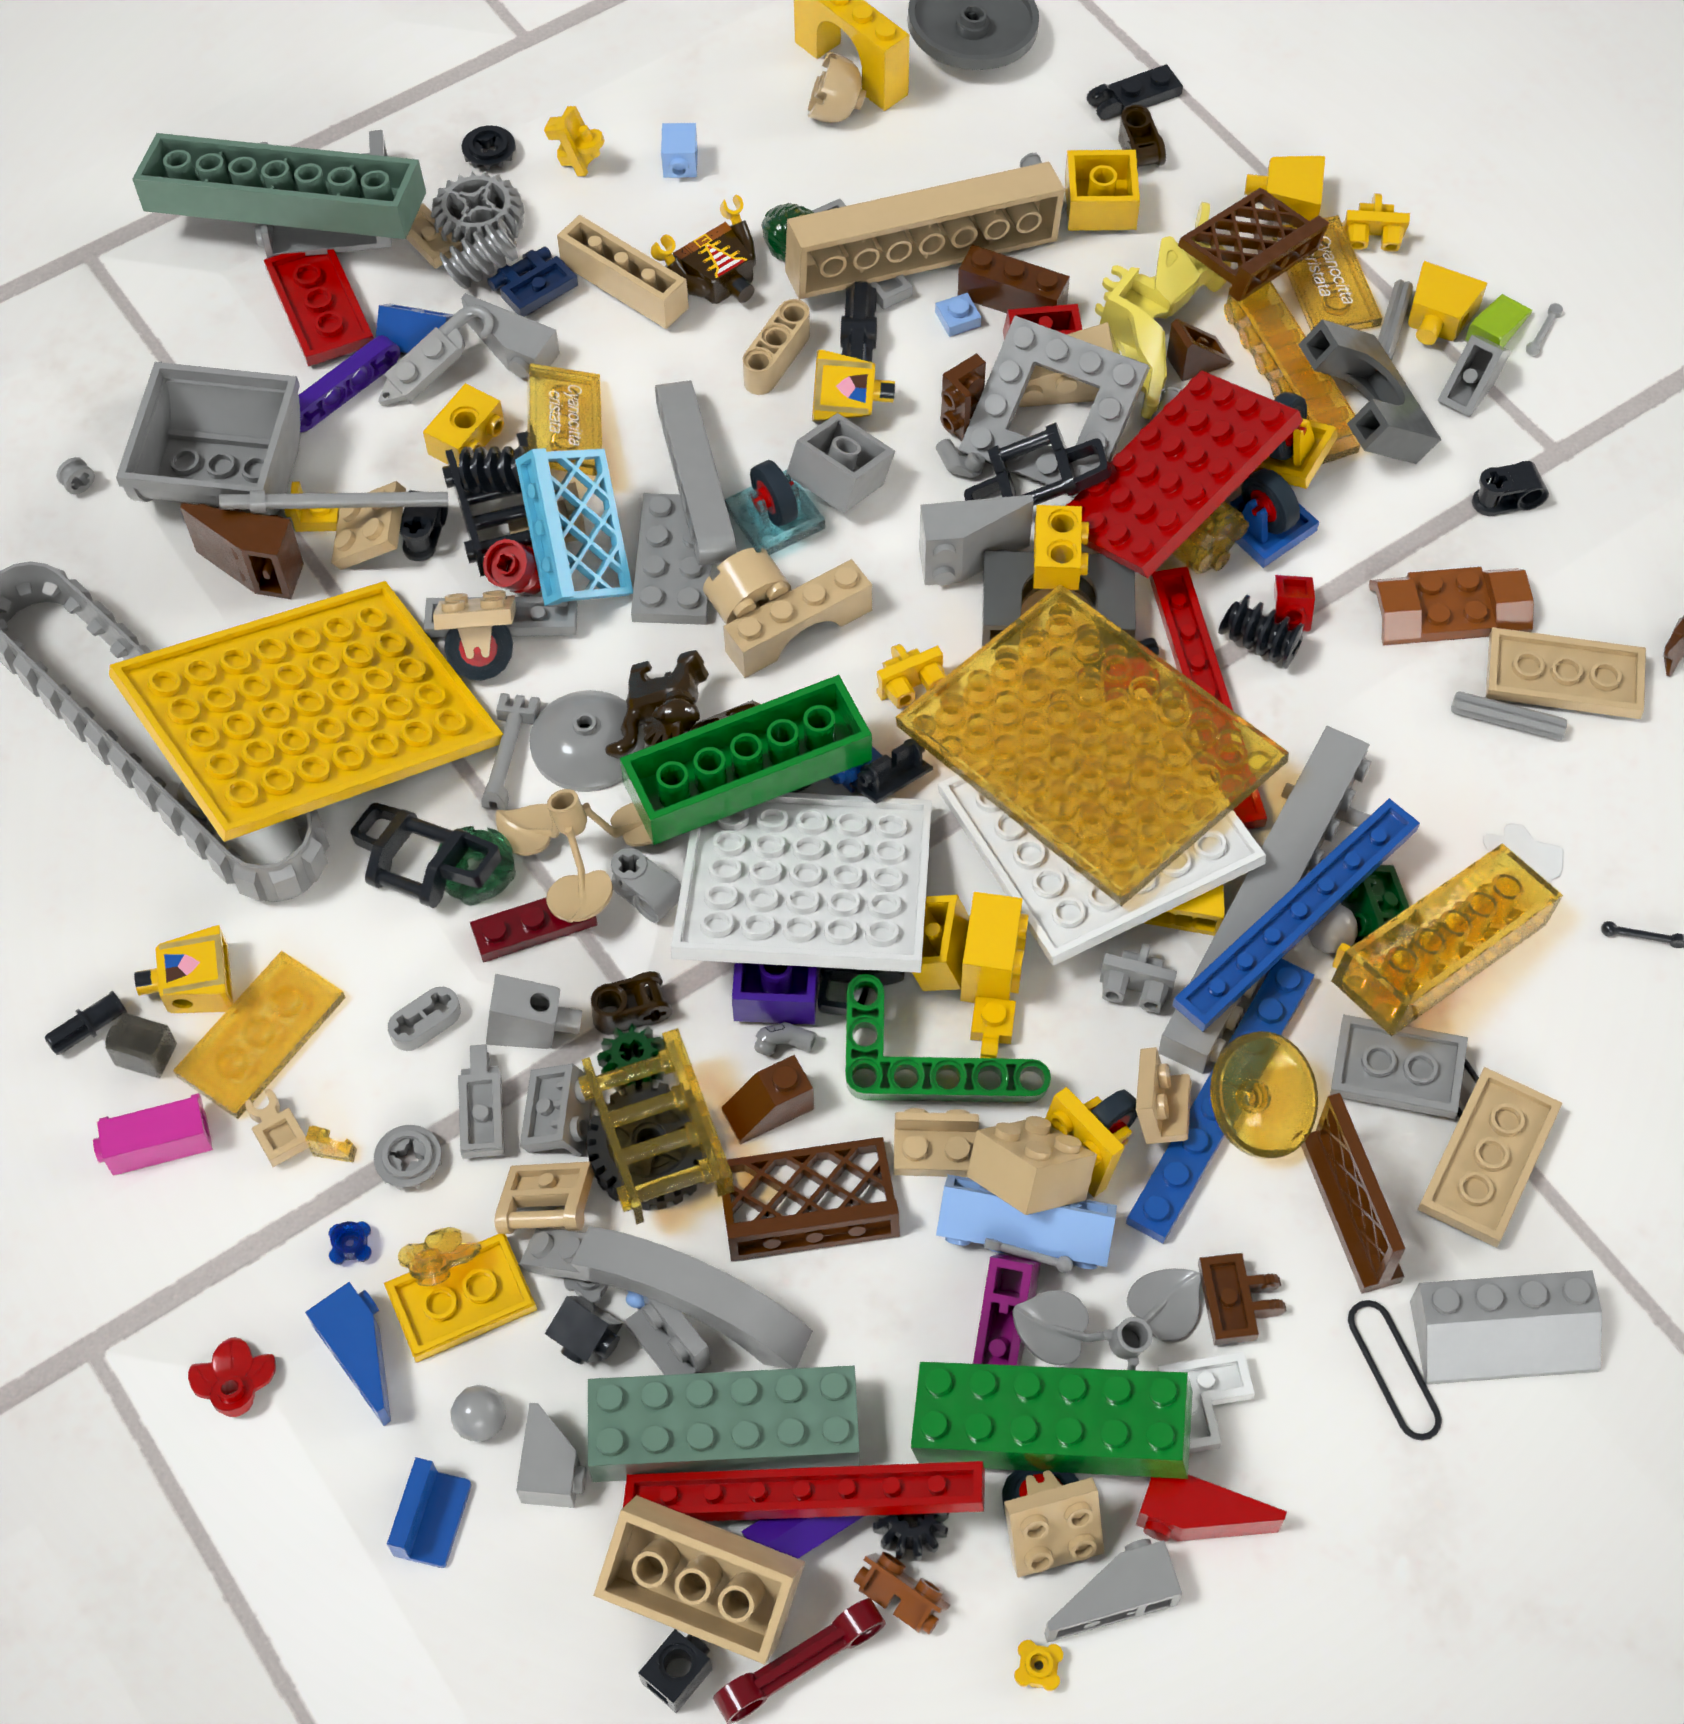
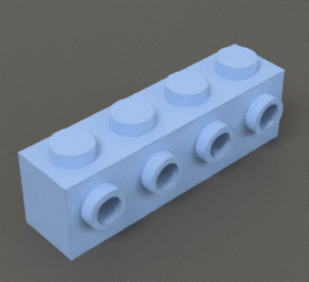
M948 1174L943 1190L936 1236L945 1237L947 1242L961 1246L969 1245L971 1242L984 1244L985 1239L990 1238L1056 1258L1068 1256L1072 1260L1073 1265L1077 1267L1096 1269L1098 1266L1107 1267L1117 1205L1085 1200L1025 1215L970 1178ZM991 1250V1251L998 1252V1253H1005V1252H1002V1251Z

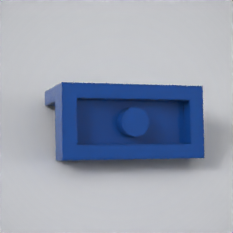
M391 303L379 305L376 337L381 335L387 336L399 346L400 352L408 353L436 327L439 329L454 314Z
M415 1457L387 1541V1546L392 1555L438 1568H445L472 1487L470 1480L440 1473L437 1471L433 1461Z

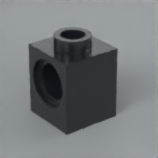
M674 1629L638 1672L640 1681L648 1690L677 1713L713 1670L711 1659L707 1656L710 1649L699 1638L690 1634L684 1637ZM675 1658H685L692 1664L689 1672L682 1677L670 1676L666 1672V1668Z

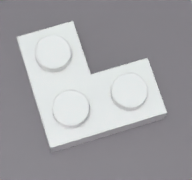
M1245 1352L1163 1364L1157 1367V1371L1188 1372L1193 1391L1189 1453L1220 1449L1221 1438L1213 1405L1253 1399L1255 1394Z

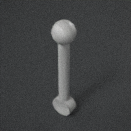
M1553 303L1549 306L1547 319L1534 341L1526 346V352L1529 355L1534 356L1539 353V344L1554 319L1559 318L1562 314L1563 307L1560 304Z
M985 1239V1248L1052 1265L1061 1273H1067L1073 1267V1262L1068 1256L1056 1258L1005 1244L998 1240Z

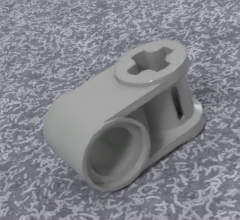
M625 848L614 854L611 860L613 890L633 905L646 919L653 923H658L678 903L681 883L672 874L662 870L637 849Z

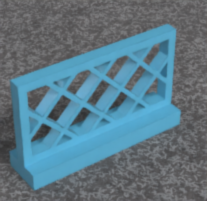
M546 448L532 449L515 459L544 606L558 605L567 601L621 597L633 594L605 448L546 452ZM594 459L597 476L594 480H591L579 469L584 460ZM556 461L568 471L561 483L551 475L549 462ZM573 476L588 488L581 500L566 488ZM592 494H595L603 501L605 511L601 517L586 505ZM560 496L575 507L569 519L558 511L557 500ZM580 513L595 524L589 536L585 535L574 525ZM600 530L610 537L612 547L608 553L594 542ZM568 532L583 544L576 556L566 549L564 538ZM588 549L602 560L595 573L581 561ZM608 566L617 573L620 587L612 588L601 579ZM575 569L590 580L585 590L574 591L571 575Z

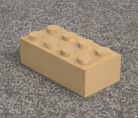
M636 1495L620 1511L593 1596L766 1664L778 1647L805 1561Z

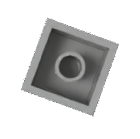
M836 413L796 441L786 475L799 483L801 487L808 489L826 501L831 507L845 513L884 484L895 450Z

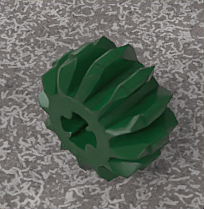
M633 1023L629 1027V1032L626 1033L615 1027L613 1031L614 1039L603 1038L601 1043L603 1051L597 1055L598 1065L602 1067L601 1076L605 1082L612 1081L614 1090L619 1092L625 1086L634 1084L637 1090V1087L641 1086L642 1082H651L652 1084L651 1079L663 1081L665 1074L662 1067L667 1066L669 1062L668 1054L663 1051L665 1044L661 1036L653 1038V1030L649 1026L640 1033L637 1032V1027Z

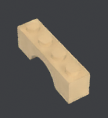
M850 559L724 625L725 652L744 678L775 663L788 642L804 629L825 621L835 622L842 627L871 612L872 584L856 563Z

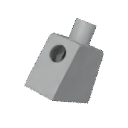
M495 974L486 1044L541 1049L552 1048L554 1031L579 1034L582 1010L558 1007L560 989L558 987Z

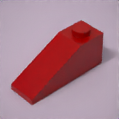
M1189 1474L1188 1479L1151 1477L1136 1525L1144 1528L1143 1532L1149 1537L1159 1541L1164 1540L1165 1542L1169 1541L1170 1538L1176 1541L1278 1533L1285 1520L1287 1511Z

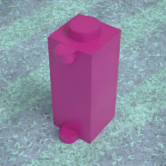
M200 1093L191 1095V1098L113 1118L108 1116L99 1118V1121H97L99 1137L93 1139L94 1152L98 1163L105 1162L113 1176L213 1150L207 1115L203 1108Z

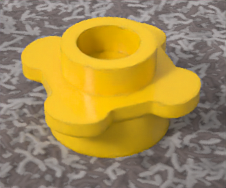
M1032 1640L1021 1642L1018 1646V1654L1021 1657L1020 1666L1014 1673L1017 1684L1022 1687L1029 1685L1034 1688H1044L1046 1691L1055 1690L1060 1684L1057 1670L1058 1663L1063 1659L1062 1649L1056 1644L1045 1647L1035 1645ZM1037 1661L1043 1663V1668L1040 1670L1034 1666Z

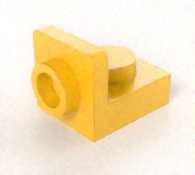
M300 481L292 482L290 494L303 493ZM340 508L284 509L286 517H291L295 532L336 531Z

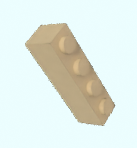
M577 216L557 234L560 259L573 272L663 328L667 329L689 308L687 281L685 278L585 217Z

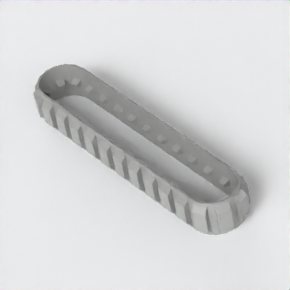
M32 561L13 564L0 571V662L12 674H18L22 684L33 695L41 697L44 705L58 719H64L68 729L80 741L87 742L91 751L105 765H111L115 775L128 788H135L138 797L153 812H159L163 822L178 836L183 835L187 845L202 860L208 859L212 870L227 884L235 883L240 894L260 902L263 900L278 902L293 899L307 891L314 882L318 881L328 864L325 851L330 845L317 809L291 818L301 827L298 833L303 842L291 856L278 863L267 865L250 864L240 860V854L233 848L226 849L214 837L216 832L208 823L201 825L189 813L191 807L184 800L177 801L164 789L166 783L159 776L153 778L140 765L142 759L135 753L128 754L116 742L118 736L111 729L105 731L93 720L95 714L88 707L81 708L69 696L71 691L64 684L57 685L46 674L48 668L41 661L35 663L23 652L25 646L18 639L12 641L5 632L8 630L7 622L18 611L32 604L52 602L64 605V608L70 614L76 613L88 625L86 628L93 636L99 635L111 646L110 652L116 658L122 657L124 660L152 651L146 645H140L137 637L123 623H116L113 614L99 601H93L90 592L76 579H68L65 571L48 564Z

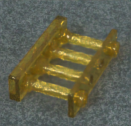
M678 1028L662 1033L664 1049L658 1051V1056L599 1075L595 1074L590 1057L582 1059L585 1075L578 1077L584 1100L593 1099L623 1185L616 1188L623 1212L632 1211L636 1225L644 1222L640 1202L703 1181L705 1185L713 1183L718 1197L734 1192L730 1167ZM663 1071L665 1075L673 1073L677 1085L671 1087V1092L610 1112L608 1111L602 1091ZM676 1107L678 1111L686 1109L690 1122L684 1123L685 1128L621 1149L614 1128ZM691 1144L692 1148L700 1147L704 1159L698 1160V1165L634 1186L627 1165Z

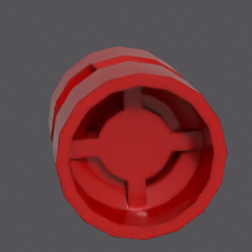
M510 539L499 540L489 547L483 561L484 574L489 582L521 596H532L541 591L533 548Z

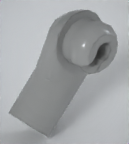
M944 439L936 445V451L950 473L969 478L977 477L982 473V468L985 466L986 461L980 453L975 454L971 452L967 457L960 456L951 439Z

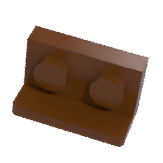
M977 353L945 372L942 379L940 420L946 431L954 433L961 441L964 438L970 419H972L985 386L986 362Z

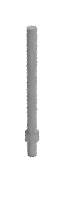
M250 490V494H219V510L250 509L251 513H266V509L448 507L449 505L448 492L265 494V490Z

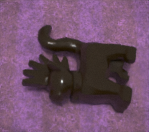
M697 650L681 653L677 659L674 671L672 673L671 671L665 672L664 677L651 679L647 676L646 673L652 669L649 661L632 665L626 699L627 712L621 726L623 739L608 744L605 748L607 755L621 758L632 752L640 739L638 731L640 725H647L643 729L646 734L643 740L647 746H652L688 732L699 721L700 713L696 706L699 696L698 685L706 681L709 673L703 665L704 660Z

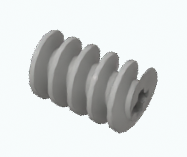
M500 217L496 218L498 230H494L489 224L485 225L486 237L481 236L477 231L473 232L475 244L472 245L463 238L461 240L463 251L460 252L453 245L450 246L452 258L448 259L440 252V258L446 271L462 288L468 289L471 287V279L476 282L483 279L482 271L487 275L494 273V264L499 268L506 266L505 256L511 261L518 258L516 241L508 226Z

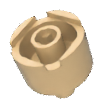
M747 548L733 554L717 566L720 574L714 580L709 576L703 586L705 595L725 624L791 591V585L764 548H761L759 553L754 548Z

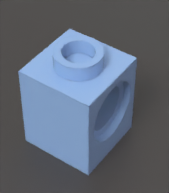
M662 123L661 158L663 178L697 177L698 145L696 123Z

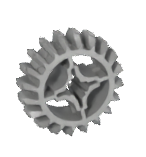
M472 171L470 177L464 178L458 175L456 182L447 180L446 188L438 189L437 197L433 198L431 218H435L434 227L436 233H439L438 228L442 227L441 236L443 241H447L446 236L452 232V242L456 243L458 240L461 242L465 238L473 245L475 244L473 232L477 231L481 236L486 237V224H489L494 230L499 229L496 220L498 217L505 222L513 237L518 238L519 229L523 228V214L525 211L520 193L517 188H513L510 180L503 181L499 174L491 178L487 171L481 176H476Z

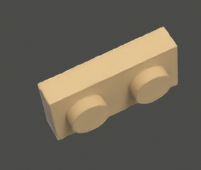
M422 203L406 239L436 269L443 265L440 252L450 259L452 258L450 246L453 245L460 252L463 251V247L459 240L456 243L452 242V232L446 236L447 241L442 240V227L438 228L439 233H436L434 227L435 218H431L432 212Z

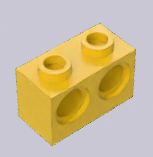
M1036 505L1034 589L1079 590L1080 575L1088 574V553L1081 552V545L1088 544L1089 522H1082V506Z

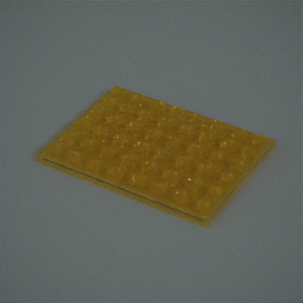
M1061 584L896 716L898 728L1121 907L1288 762L1289 757L1287 750Z

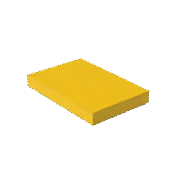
M505 1234L494 1235L384 1283L416 1363L537 1310L534 1299Z

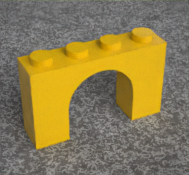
M794 0L796 44L818 59L841 44L842 29L852 40L858 51L862 65V89L866 90L865 97L883 111H886L908 95L910 34L864 0Z

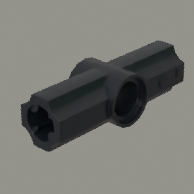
M855 282L852 286L846 287L845 316L841 317L840 347L842 348L841 355L872 362L873 349H876L877 317H875L877 294L876 288L871 287L868 282Z

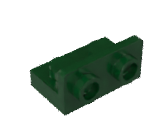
M1380 865L1341 902V905L1352 911L1357 921L1358 936L1355 939V944L1366 952L1378 941L1411 942L1420 934L1394 865Z

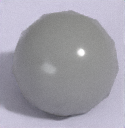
M1339 904L1307 935L1313 946L1324 953L1336 954L1341 943L1352 946L1358 936L1357 921L1351 910Z
M483 1385L465 1388L456 1397L450 1410L451 1422L454 1430L462 1438L469 1441L479 1442L493 1438L502 1429L506 1419V1410L502 1396L495 1389Z

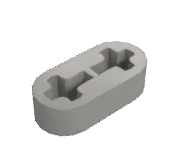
M444 986L435 987L397 1011L390 1017L388 1022V1033L393 1045L403 1051H413L452 1026L461 1014V1007L456 993ZM440 1002L443 1005H448L449 1010L442 1013L439 1009L435 1010L434 1005ZM406 1024L409 1028L413 1027L415 1032L408 1036L405 1032L401 1033L400 1027Z

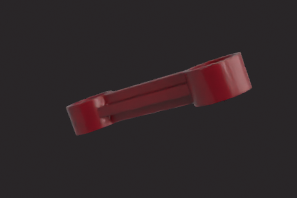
M871 1598L861 1600L843 1611L835 1618L831 1625L758 1671L741 1675L726 1684L713 1696V1700L726 1723H735L756 1711L765 1703L769 1696L842 1650L854 1648L872 1638L885 1626L886 1622Z

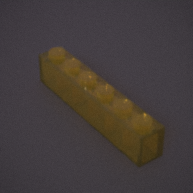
M1269 282L1241 302L1228 295L1227 303L1224 304L1226 320L1229 324H1233L1238 331L1242 346L1245 349H1249L1254 357L1256 368L1261 375H1265L1270 383L1274 398L1276 399L1283 392L1297 394L1306 401L1307 420L1337 427L1338 438L1322 464L1358 453L1360 444L1347 424L1355 416L1353 410L1332 377L1328 374L1314 371L1298 345L1306 336L1272 282Z

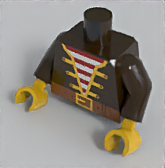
M738 195L733 197V203L736 206L735 211L727 207L725 199L720 205L721 215L726 219H730L732 225L729 226L724 222L673 252L676 247L675 241L667 234L663 235L660 239L666 251L662 250L657 242L651 247V255L654 259L665 261V267L686 279L688 294L704 297L712 304H718L732 295L740 303H744L753 296L755 291L754 286L751 285L753 281V267L756 265L755 246L746 220H741L739 213L742 211L744 203Z

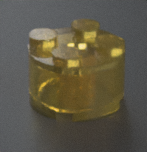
M1224 501L1171 555L1188 566L1196 574L1205 573L1211 568L1219 571L1229 561V550L1236 540L1242 538L1247 532L1249 522L1244 519L1243 514L1227 501Z

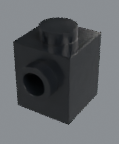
M567 1296L546 1330L545 1335L563 1346L561 1353L565 1357L583 1365L584 1362H597L603 1358L607 1359L614 1352L620 1341V1336L617 1333L623 1323L583 1296Z

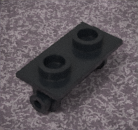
M907 739L904 741V744L891 751L892 758L885 754L870 764L863 765L857 774L858 779L851 782L850 787L877 804L933 770V766L922 759V753L925 752L923 742L920 739Z

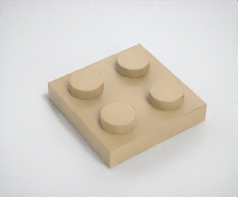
M395 481L367 493L406 492V488ZM403 507L340 508L331 563L340 570L397 549Z

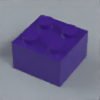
M735 963L732 989L734 1021L787 1022L790 1024L815 1025L819 967Z

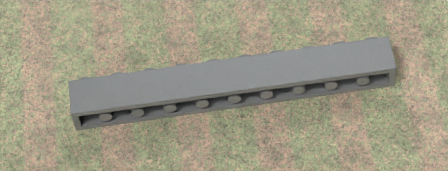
M1326 726L1261 848L1266 854L1265 864L1248 872L1190 983L1303 879L1309 870L1311 871L1322 861L1325 851L1320 848L1324 840L1332 842L1341 821L1336 819L1339 809L1344 812L1348 811L1356 794V791L1351 788L1355 780L1363 782L1371 765V761L1366 759L1370 746L1369 743ZM1259 980L1204 1032L1175 1009L1162 1034L1158 1053L1203 1074L1209 1061L1217 1063L1227 1042L1221 1038L1227 1028L1234 1030L1244 1009L1239 1007L1243 996L1251 998Z

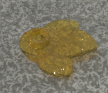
M444 1227L428 1234L424 1243H408L402 1247L398 1253V1261L400 1266L409 1269L410 1275L416 1278L418 1285L433 1286L444 1282L450 1277L451 1267L467 1263L475 1258L481 1251L482 1246L479 1243H462L461 1230L454 1227Z

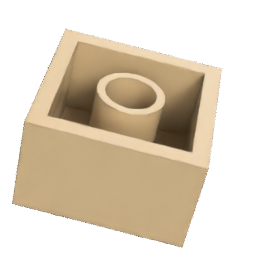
M1029 1116L1026 1120L1012 1123L1002 1122L993 1127L977 1130L967 1177L1023 1214L1029 1215L1085 1201L1097 1154L1081 1145L1082 1143L1078 1138L1065 1135L1052 1127L1051 1122L1047 1119Z

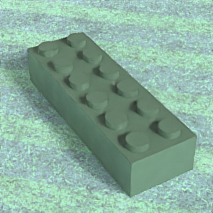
M855 1365L588 1379V1468L592 1482L626 1481L627 1474L860 1466Z

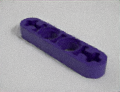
M378 336L298 395L300 404V433L312 429L385 374L399 360V346L387 336Z

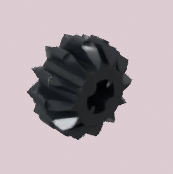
M949 1513L912 1514L914 1520L918 1521L917 1527L909 1528L908 1522L904 1521V1515L906 1514L876 1515L880 1519L873 1523V1532L885 1534L880 1541V1546L886 1550L897 1544L896 1558L899 1560L905 1556L906 1549H912L913 1557L916 1561L922 1559V1546L935 1553L939 1548L936 1538H946L948 1534V1527L941 1522L949 1518Z

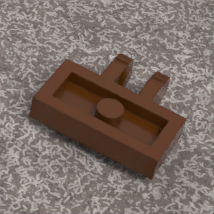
M1242 1253L1199 1258L1198 1268L1201 1274V1283L1214 1346L1257 1341L1259 1332L1256 1318L1274 1317L1282 1315L1287 1311L1285 1302L1282 1299L1252 1301L1251 1293L1269 1292L1281 1286L1280 1277L1277 1274L1268 1273L1265 1275L1247 1276Z

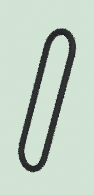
M1365 1300L1358 1302L1349 1311L1348 1324L1400 1428L1412 1439L1421 1441L1431 1439L1437 1435L1441 1428V1414L1389 1312L1376 1301ZM1362 1307L1377 1309L1388 1324L1434 1414L1435 1425L1429 1432L1423 1434L1415 1433L1408 1428L1355 1325V1314Z

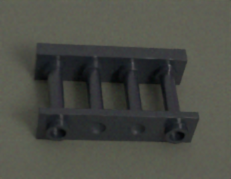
M531 431L516 434L519 446H525L528 451L536 449ZM446 450L448 466L442 467L447 489L452 487L455 489L470 539L464 542L469 564L477 563L480 577L486 576L484 574L483 561L491 545L503 539L515 540L525 546L532 545L529 530L485 541L479 540L477 531L527 519L525 506L521 504L472 516L470 505L520 493H511L510 491L507 493H497L496 491L494 493H484L482 491L480 493H470L465 491L460 483L459 470L453 450Z

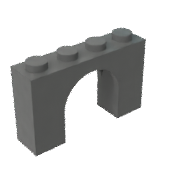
M1322 319L1298 344L1314 371L1347 381L1368 399L1369 402L1347 423L1364 451L1417 464L1442 440L1375 335Z
M984 551L982 647L1019 648L1022 605L1029 596L1042 590L1033 588L1034 552ZM1088 554V574L1080 575L1079 590L1073 591L1082 595L1093 609L1095 619V650H1110L1117 643L1122 647L1134 643L1136 631L1135 571L1102 554Z

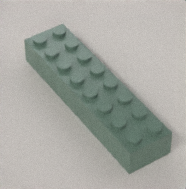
M156 133L132 178L142 209L145 212L396 239L407 238L426 195V188L418 159Z

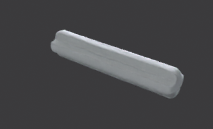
M1402 279L1394 284L1378 338L1391 361L1413 290L1412 283L1410 281L1404 282Z
M1461 691L1456 692L1451 706V711L1455 714L1556 740H1562L1567 728V720L1565 718Z

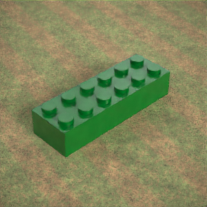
M836 675L621 757L620 764L623 784L653 845H656L871 761L872 734L840 675Z
M920 1362L911 1449L919 1463L983 1461L985 1469L1188 1479L1193 1391L1188 1372Z

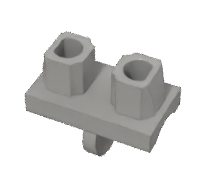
M1142 943L1140 954L1124 950L1122 957L1105 953L1100 982L1103 983L1102 998L1119 1003L1123 1002L1126 989L1141 992L1139 1007L1146 1011L1160 1013L1166 999L1171 1000L1177 971L1163 968V960L1148 956L1150 944Z

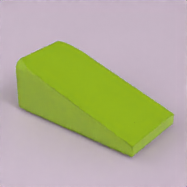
M1501 294L1469 325L1465 340L1469 341L1471 335H1478L1504 347L1531 315L1532 309Z

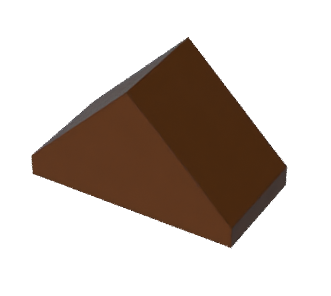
M1177 318L1171 323L1166 357L1182 382L1195 377L1201 370L1209 373L1226 367L1232 362L1216 336Z

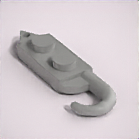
M469 305L460 309L439 329L437 327L433 329L384 374L387 379L378 400L381 406L403 400L412 402L462 356L465 348V342L459 329L474 317L483 319L485 325L480 333V337L485 339L493 328V317L490 311L480 305Z

